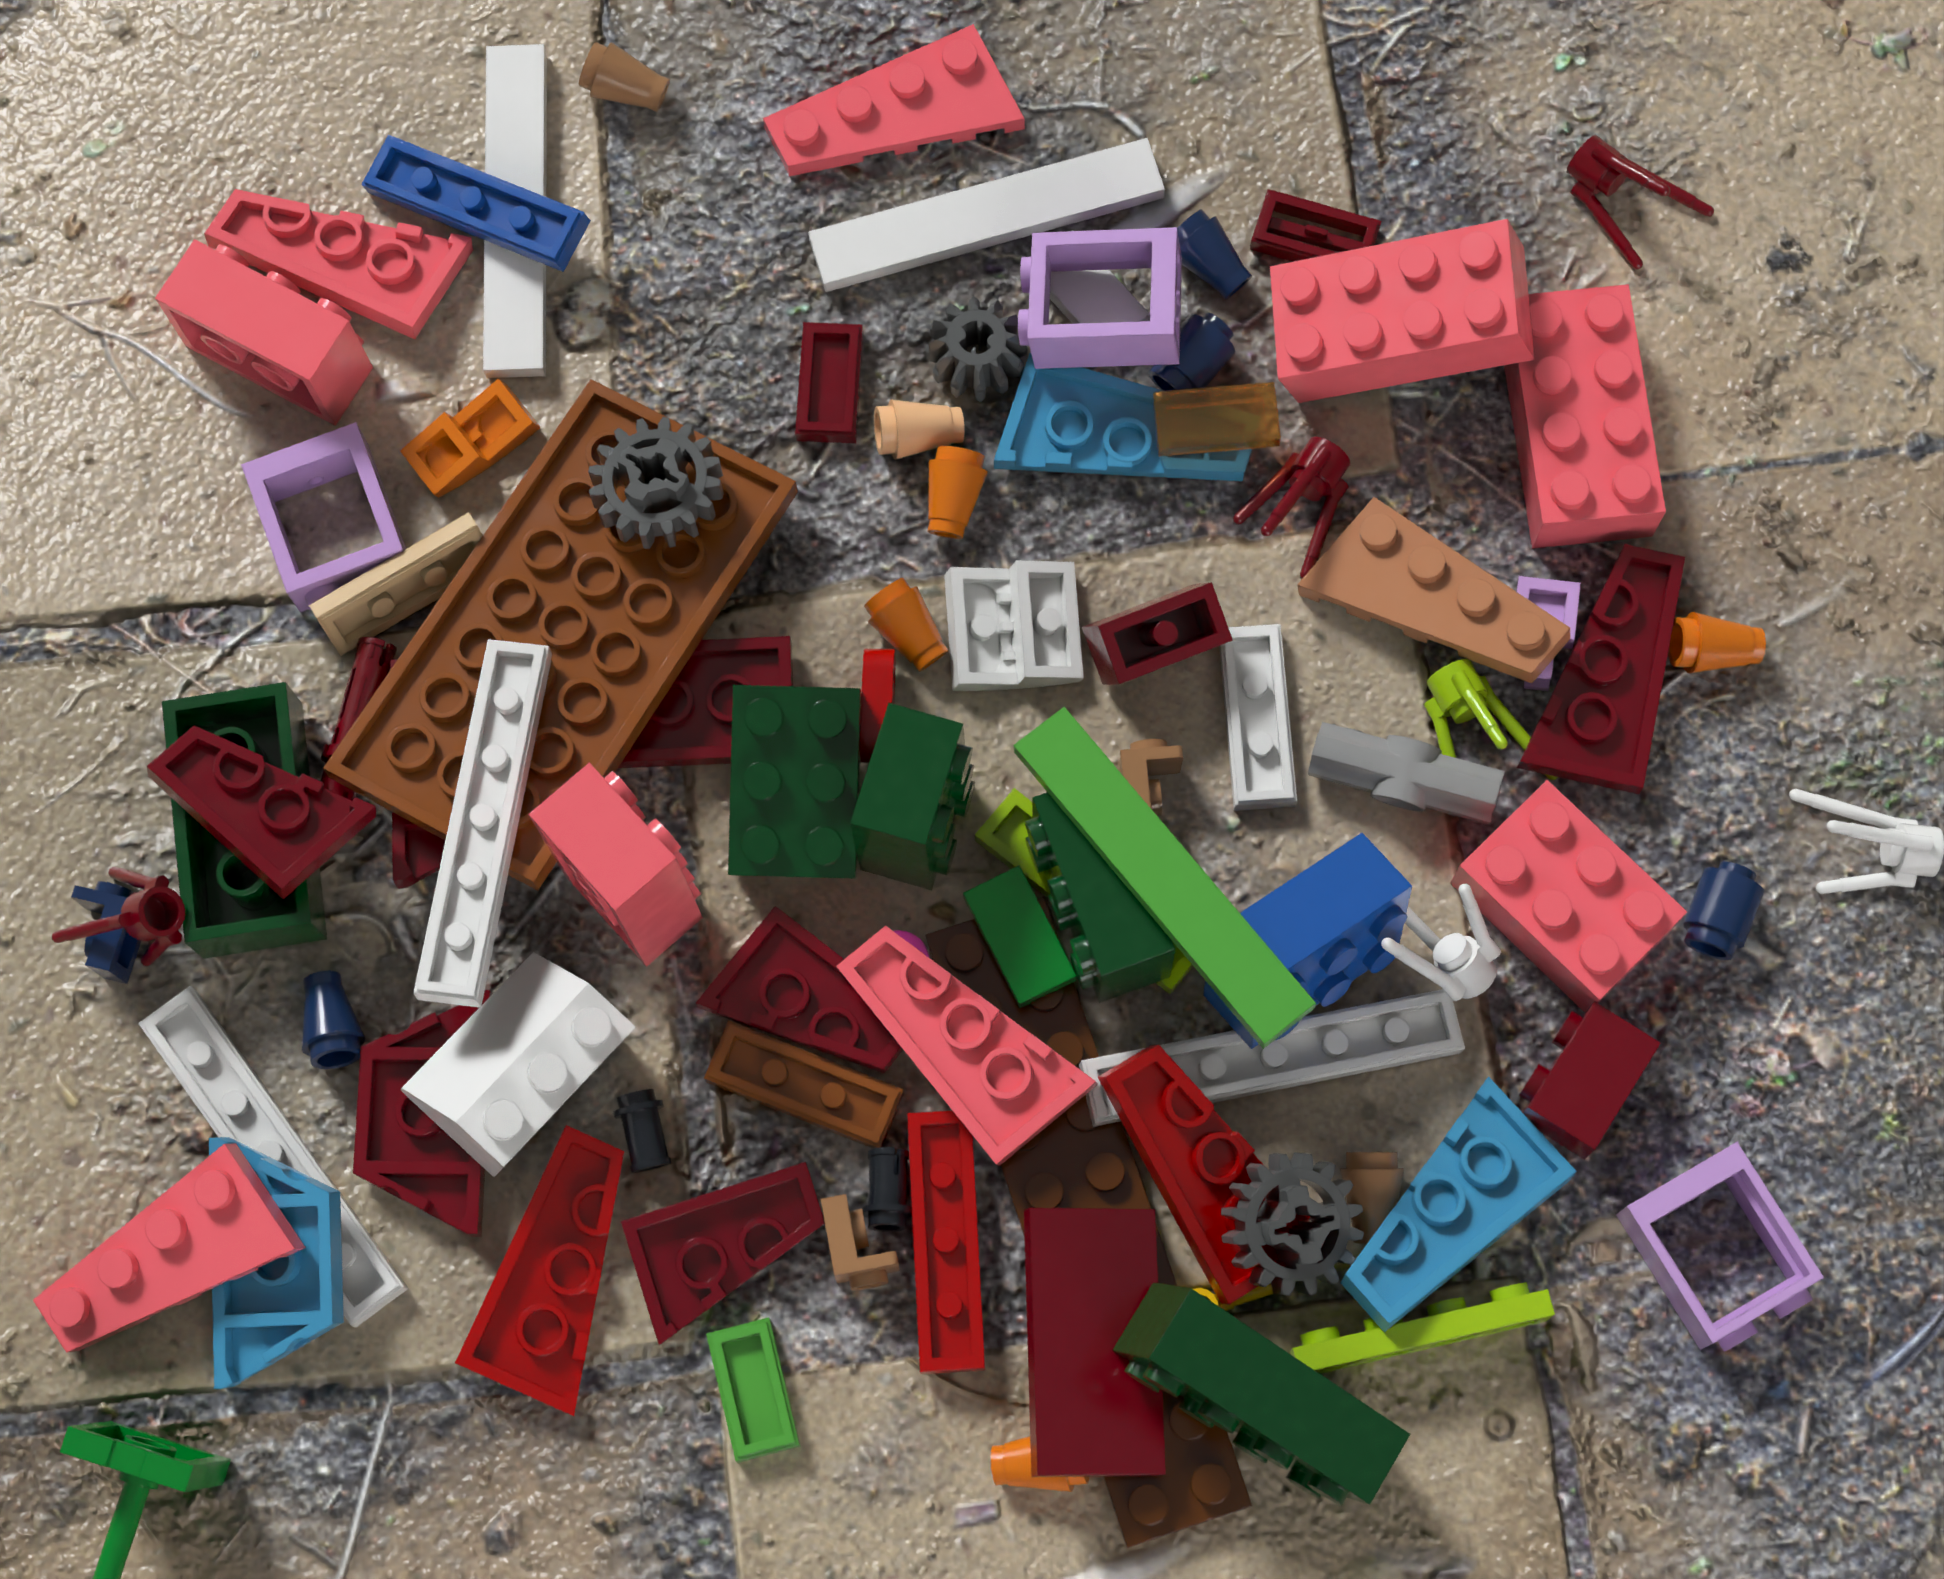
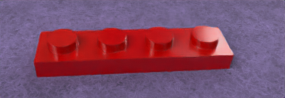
M953 1111L907 1113L920 1374L985 1371L973 1135Z

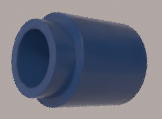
M1207 312L1203 317L1190 313L1180 325L1179 364L1154 365L1148 372L1150 379L1160 390L1188 398L1191 395L1199 396L1235 354V348L1230 341L1234 336L1232 330L1225 322L1212 313Z
M1727 861L1720 862L1718 868L1708 867L1703 870L1683 923L1684 928L1687 930L1684 943L1688 947L1703 955L1720 960H1731L1735 950L1744 947L1765 892L1764 888L1755 882L1756 873L1745 866Z

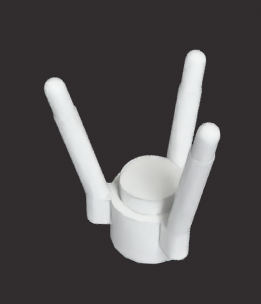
M1792 789L1789 792V797L1793 801L1876 826L1872 827L1831 820L1827 823V829L1831 833L1881 843L1882 865L1892 867L1891 872L1819 882L1816 885L1818 893L1848 892L1885 886L1914 888L1917 875L1934 877L1939 872L1944 854V837L1939 827L1918 825L1917 820L1895 818L1799 789Z
M1468 884L1459 886V894L1475 939L1470 936H1463L1460 933H1452L1440 939L1408 906L1406 913L1408 917L1405 923L1433 951L1434 965L1391 938H1384L1381 942L1383 949L1442 987L1453 1001H1458L1461 998L1477 997L1485 992L1492 985L1496 977L1497 968L1493 960L1501 953L1500 948L1488 933L1478 903Z

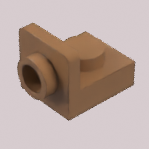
M1144 739L1130 744V749L1120 750L1117 769L1157 816H1162L1159 779H1148V776L1180 773L1183 762V749L1180 745L1167 746V741L1163 739Z
M846 1194L822 1198L821 1204L836 1283L849 1281L852 1291L888 1284L887 1274L900 1271L897 1252L891 1251L858 1258L857 1249L869 1247L862 1209L850 1211Z

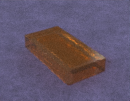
M1275 382L1153 392L1158 457L1280 446L1281 435Z

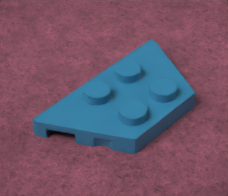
M230 1137L209 1138V1156L223 1144H237L306 1248L258 1267L259 1270L237 1280H231L212 1288L214 1389L237 1386L344 1322L340 1191Z

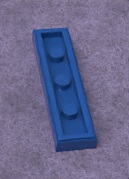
M391 135L387 136L361 184L371 195L562 272L566 269L591 221L583 211Z

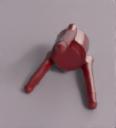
M1597 135L1590 137L1578 149L1567 167L1566 173L1577 180L1570 193L1587 206L1614 245L1635 270L1642 268L1643 261L1596 197L1598 193L1601 192L1607 197L1611 196L1628 177L1658 195L1668 196L1706 217H1711L1714 214V208L1711 205L1629 160Z
M1311 437L1301 453H1291L1283 467L1233 516L1234 523L1238 525L1244 523L1288 480L1291 487L1261 527V534L1263 536H1270L1301 496L1308 500L1319 501L1323 495L1326 499L1300 571V578L1302 579L1318 561L1337 505L1349 488V485L1342 479V476L1350 466L1348 455L1335 443L1325 438Z
M112 867L108 872L112 879L143 890L132 893L125 900L121 908V914L55 931L51 939L55 943H62L125 928L129 935L137 940L150 941L156 939L141 957V964L143 966H150L169 946L181 943L182 934L179 929L185 919L183 901L177 892L168 887L169 880L164 875L152 878L124 868Z

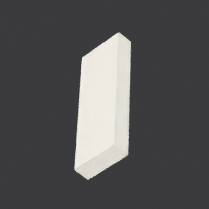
M1281 624L1228 627L1233 641L1220 645L1219 650L1234 811L1296 807L1297 794Z

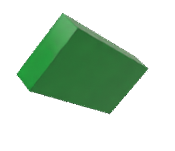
M1020 865L963 892V898L1019 1008L1076 981L1077 976Z

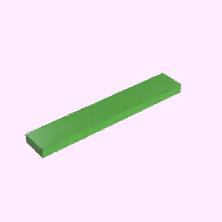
M1065 707L1061 708L1013 745L1014 753L1263 1049L1315 1009L1316 1002Z

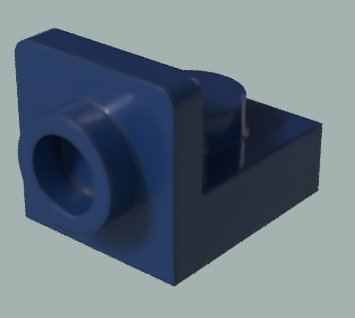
M98 881L95 890L75 885L71 898L86 910L102 914L100 918L102 919L121 914V908L125 900L134 892L120 885ZM125 928L86 937L84 952L87 960L85 966L104 979L128 984L142 940H137L130 936Z

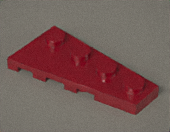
M1624 544L1516 768L1639 795L1645 783L1684 568V556Z

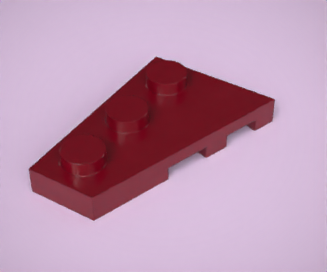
M197 726L190 728L146 766L148 777L282 899L287 897L376 817L375 805L357 797L353 801L325 789L324 783L303 773L300 777L264 762V756Z
M776 906L773 907L696 1001L699 1009L884 1074L903 1051L902 1047L836 967L844 958Z
M807 1162L621 1221L658 1345H661L825 1224Z

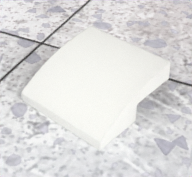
M1016 560L1009 569L949 568L944 578L952 691L1037 688L1076 683L1084 678L1074 562Z

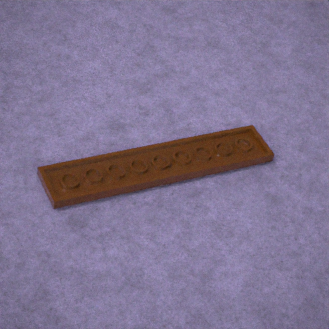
M1045 897L1037 898L1059 941ZM974 919L925 934L934 962L1040 1039L1075 1067L1079 1068L1081 1060L1099 1057L1074 982L1019 1008ZM1086 1095L1000 1165L1023 1236L1024 1210L1028 1208L1151 1209L1122 1122L1093 1127ZM1156 1225L1158 1283L1177 1286ZM1162 1390L1166 1475L1103 1477L1127 1549L1252 1507L1228 1432L1216 1425L1210 1428L1183 1412L1178 1407L1184 1398L1181 1395L1174 1397Z

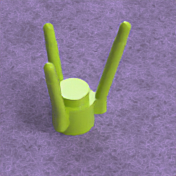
M1461 659L1452 662L1429 677L1427 685L1434 697L1425 702L1424 706L1434 723L1439 748L1442 751L1441 754L1456 758L1447 721L1449 716H1452L1456 724L1467 722L1476 717L1498 749L1502 750L1507 747V739L1487 707L1525 751L1531 738L1530 735L1495 695L1486 677L1478 675L1471 660ZM1546 775V777L1550 780H1556L1558 778L1555 776Z

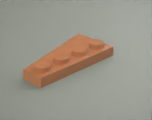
M1375 497L1372 498L1297 584L1299 595L1318 603L1323 599L1346 608V613L1368 622L1373 618L1402 629L1405 636L1426 644L1428 639L1457 650L1460 657L1529 683H1533L1571 638L1569 626Z

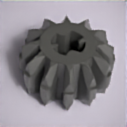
M974 295L969 300L968 311L962 312L957 306L950 303L946 308L947 321L933 320L930 326V334L934 341L926 345V357L930 362L936 363L933 367V377L937 383L951 380V394L956 398L962 395L968 387L974 388L975 399L980 403L985 399L986 387L991 386L995 391L1004 395L1008 391L1007 377L1020 378L1023 374L1024 362L1020 358L1028 353V346H1020L1017 315L1002 318L1003 305L1000 304L999 300L990 305L986 311L980 310V302ZM978 345V351H981L983 346H986L987 351L976 354V348L973 347L971 353L967 352V347Z

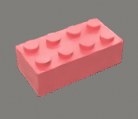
M1508 219L1270 266L1278 380L1298 403L1535 360L1524 246Z
M1629 284L1529 294L1535 360L1504 365L1532 549L1653 537L1666 513Z
M589 762L528 815L565 877L647 967L703 918L695 901L701 895V892L693 883L695 878L686 868L688 862L679 852L681 846L671 833L656 818L647 825L644 821L646 816L636 805L638 799L622 779L613 771L603 778Z

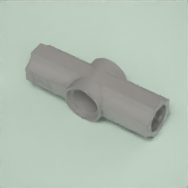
M1322 722L1312 751L1308 775L1371 792L1370 796L1395 807L1421 812L1425 811V808H1429L1479 824L1490 825L1505 771L1443 755L1439 748L1416 739L1397 735H1389L1387 739L1359 730Z

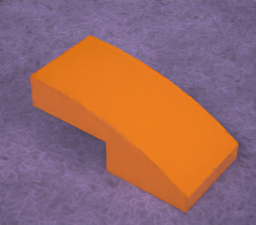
M498 378L454 417L446 412L442 413L403 447L400 452L433 495L439 498L494 465L541 427L509 386Z

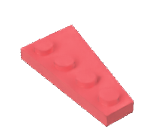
M974 24L763 118L765 130L789 177L860 163L868 155L893 150L895 155L918 151V145L951 139L952 144L975 140L978 133L1003 129L1004 133L1025 129V118Z
M238 189L233 191L204 233L209 247L216 249L219 244L225 245L243 256L251 266L266 273H269V271L276 272L289 279L299 288L328 299L339 306L412 339H416L473 251L472 239L468 236L450 233L449 239L423 234L422 227L398 222L396 228L365 222L364 215L340 211L339 215L324 214L311 211L307 203Z
M886 925L836 966L998 1166L1098 1085L1094 1079L1075 1067Z
M223 1144L34 1298L33 1302L66 1353L80 1351L150 1319V1316L170 1307L182 1305L201 1296L203 1292L225 1282L237 1280L259 1270L258 1267L278 1258L292 1255L306 1247L238 1145Z

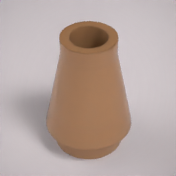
M597 42L593 44L579 79V86L590 90L591 98L645 107L656 112L661 108L670 84V79L657 74L612 42L608 46Z
M1346 1152V1168H1340V1173L1343 1180H1351L1354 1185L1346 1195V1200L1348 1204L1362 1205L1363 1208L1362 1213L1351 1218L1352 1227L1364 1232L1363 1239L1353 1241V1243L1367 1244L1390 1211L1398 1203L1404 1168H1398V1152Z

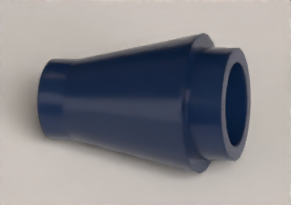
M1200 209L1177 228L1182 265L1216 289L1225 300L1233 296L1252 278V275L1244 267L1216 216L1210 219Z
M326 970L308 975L303 980L305 1001L302 1052L310 1056L311 1065L318 1069H336L358 1061L361 1052L360 1046L364 1044L365 1036L343 988L341 974L336 971Z

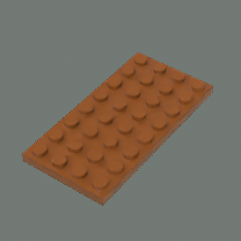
M590 379L323 768L330 779L437 837L446 840L488 639L549 646L552 659L508 872L509 876L538 891L557 861L528 814L589 762L603 778L612 771L616 772L797 495L796 481L708 438L714 454L712 457H719L723 476L719 478L724 492L723 499L710 500L713 503L716 515L713 521L698 517L695 522L699 535L693 538L684 530L676 532L677 539L676 546L674 547L668 546L664 536H655L651 548L645 549L638 533H635L625 543L619 539L616 525L605 528L602 525L598 513L600 508H594L589 489L594 486L588 473L589 466L602 465L597 452L599 445L615 448L618 445L614 434L616 429L620 428L631 436L637 433L636 423L638 419L643 418L649 430L658 428L660 420L666 416ZM669 418L672 431L677 433L684 425ZM694 431L696 441L706 437ZM688 463L686 470L689 483L695 485L696 471ZM618 480L617 496L624 503L627 499L624 492L625 486L623 482Z

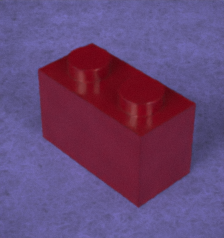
M1212 582L1187 586L1082 627L1103 685H1120L1233 641Z
M1595 1001L1582 1017L1573 1011L1570 1012L1551 1042L1559 1047L1561 1051L1550 1069L1539 1063L1519 1093L1520 1097L1528 1101L1522 1113L1541 1133L1584 1160L1600 1143L1661 1042Z

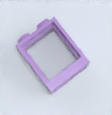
M1177 227L1032 233L1031 257L1021 258V287L1023 293H1029V309L1019 310L1018 336L1020 346L1030 347L1035 369L1179 364L1182 256ZM1151 268L1150 321L1049 325L1051 272Z
M356 422L241 464L286 593L300 612L308 609L312 611L309 607L312 603L406 549L371 450ZM358 472L383 542L300 573L275 502Z
M1738 1142L1636 1200L1616 1214L1700 1350L1718 1341L1725 1352L1758 1333L1752 1320L1772 1308L1779 1319L1813 1300L1807 1288L1824 1278ZM1725 1182L1786 1280L1712 1323L1651 1224Z

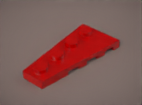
M1150 1045L1098 1076V1079L1219 1302L1230 1305L1258 1286L1249 1282L1254 1267L1248 1269L1235 1268L1231 1263L1241 1249L1237 1244L1222 1242L1221 1236L1235 1229V1220L1222 1216L1221 1210L1222 1208L1237 1207L1239 1198L1229 1189L1232 1183L1249 1185L1252 1182L1246 1167L1251 1163L1262 1165L1263 1163L1254 1155L1253 1152L1255 1150L1239 1132L1233 1131L1215 1112L1213 1103L1160 1045ZM1296 1214L1293 1221L1286 1223V1227L1275 1229V1231L1289 1234L1292 1226L1298 1225V1221L1308 1219L1310 1216ZM1268 1244L1261 1246L1271 1260L1285 1267L1284 1262L1278 1261L1274 1248Z
M568 1125L565 1126L455 1364L574 1417L623 1162V1150Z

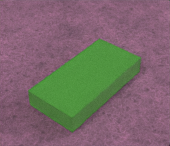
M768 1317L707 1333L706 1336L735 1461L740 1463L801 1447L771 1319Z

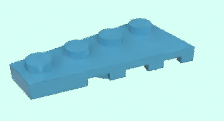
M1029 353L994 458V469L1243 481L1261 418L1082 367L1035 369L1032 355Z
M1488 1076L1438 1148L1411 1182L1396 1206L1390 1211L1348 1269L1340 1283L1376 1324L1386 1332L1567 1184L1577 1171Z

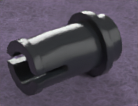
M654 1089L635 1091L617 1097L619 1109L613 1111L615 1119L622 1120L632 1165L630 1166L631 1173L646 1172L671 1165L672 1161L668 1155L658 1111L664 1107L663 1100H656Z
M893 1147L874 1148L868 1151L869 1195L868 1205L863 1206L862 1211L863 1216L868 1218V1229L881 1232L902 1231L906 1229V1219L912 1217V1207L907 1206L909 1151L905 1149H898L897 1155H894L895 1148Z

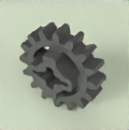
M662 417L658 428L649 430L643 418L638 419L636 423L637 433L629 436L625 431L618 428L614 431L618 443L615 448L605 445H599L597 448L602 465L589 466L588 473L594 486L589 489L590 497L594 508H600L598 513L602 525L605 528L616 525L621 541L626 543L635 533H638L645 549L651 548L655 536H664L668 546L674 547L676 546L677 539L676 532L684 530L694 538L699 535L695 522L698 517L711 521L715 518L713 503L710 500L723 499L724 492L721 480H719L723 476L719 457H712L714 454L711 442L707 437L696 441L691 424L686 423L676 433L672 431L669 417ZM688 463L696 471L695 485L689 483L686 470ZM618 480L623 482L625 486L624 492L627 499L624 503L617 496Z
M1294 1153L1291 1161L1287 1154H1269V1169L1262 1164L1254 1163L1246 1167L1248 1176L1252 1181L1249 1185L1242 1183H1232L1229 1189L1239 1198L1237 1207H1226L1221 1210L1222 1216L1235 1220V1229L1222 1235V1242L1239 1245L1241 1251L1235 1255L1231 1263L1235 1268L1248 1269L1254 1267L1249 1280L1251 1284L1266 1287L1272 1282L1273 1293L1288 1296L1291 1295L1294 1286L1298 1293L1316 1294V1278L1322 1283L1336 1284L1339 1281L1337 1271L1334 1268L1336 1262L1352 1265L1356 1260L1352 1253L1346 1249L1348 1240L1356 1241L1363 1239L1364 1232L1350 1227V1218L1363 1212L1362 1205L1346 1203L1344 1197L1354 1185L1351 1180L1337 1179L1331 1181L1336 1167L1333 1163L1319 1161L1313 1166L1312 1154ZM1300 1181L1311 1186L1319 1194L1323 1202L1318 1203L1310 1198L1308 1187L1301 1185ZM1296 1214L1310 1216L1308 1219L1298 1221V1225L1292 1226L1289 1234L1275 1231V1229L1286 1227V1223L1293 1221ZM1268 1244L1274 1248L1278 1261L1284 1262L1285 1267L1271 1260L1261 1246Z

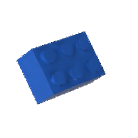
M1360 833L1240 914L1316 1002V1005L1320 1003L1323 1007H1326L1340 999L1349 989L1351 982L1368 970L1371 973H1377L1386 968L1395 959L1394 955L1383 949L1381 942L1384 938L1388 937L1400 944L1403 926L1408 917L1406 913L1412 885L1363 833ZM1205 981L1204 997L1250 1049L1259 1045ZM1300 1020L1275 1040L1281 1039L1290 1033Z

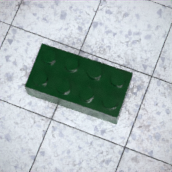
M286 682L162 701L166 749L190 728L197 726L264 756V762L298 777L302 773L310 777L302 702ZM171 798L179 891L185 907V919L183 921L185 944L203 959L327 940L320 867L287 897L282 899Z
M1153 1283L1113 1348L1114 1352L1130 1361L1124 1370L1130 1377L1155 1392H1159L1161 1389L1174 1397L1181 1395L1184 1398L1178 1407L1183 1412L1210 1428L1216 1425L1231 1434L1234 1431L1237 1432L1232 1443L1239 1449L1263 1463H1267L1269 1460L1285 1470H1288L1290 1467L1291 1469L1285 1477L1288 1481L1318 1499L1323 1496L1340 1506L1343 1505L1346 1498L1370 1505L1411 1435L1192 1288Z

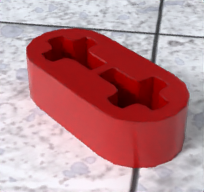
M864 649L860 718L861 763H870L888 703L895 704V649Z

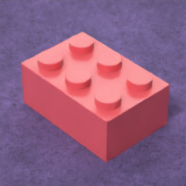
M194 239L155 297L185 346L336 426L373 369L362 347L364 341L355 333L350 323L352 318L349 313L328 299L320 298L318 303H315L300 295V289L293 282L276 272L269 271L267 276H264L249 268L250 264L243 256L225 245L219 244L214 250Z
M1548 780L1459 865L1450 882L1457 891H1459L1460 885L1468 884L1472 889L1481 914L1584 1012L1594 1001L1599 1004L1673 930L1687 913L1676 900Z

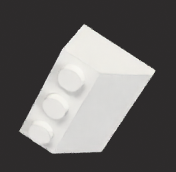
M533 952L485 1001L481 1008L401 1088V1091L486 1171L495 1177L624 1041L635 1026L588 982Z

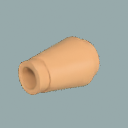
M890 399L888 406L875 407L874 433L879 455L892 454L896 460L937 449L939 446H949L952 443H963L964 417L960 406L949 407Z

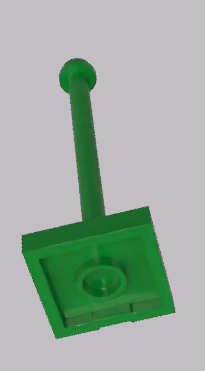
M112 1421L68 1426L60 1453L120 1471L118 1478L124 1481L92 1579H121L150 1489H158L159 1484L182 1492H189L223 1485L231 1459Z

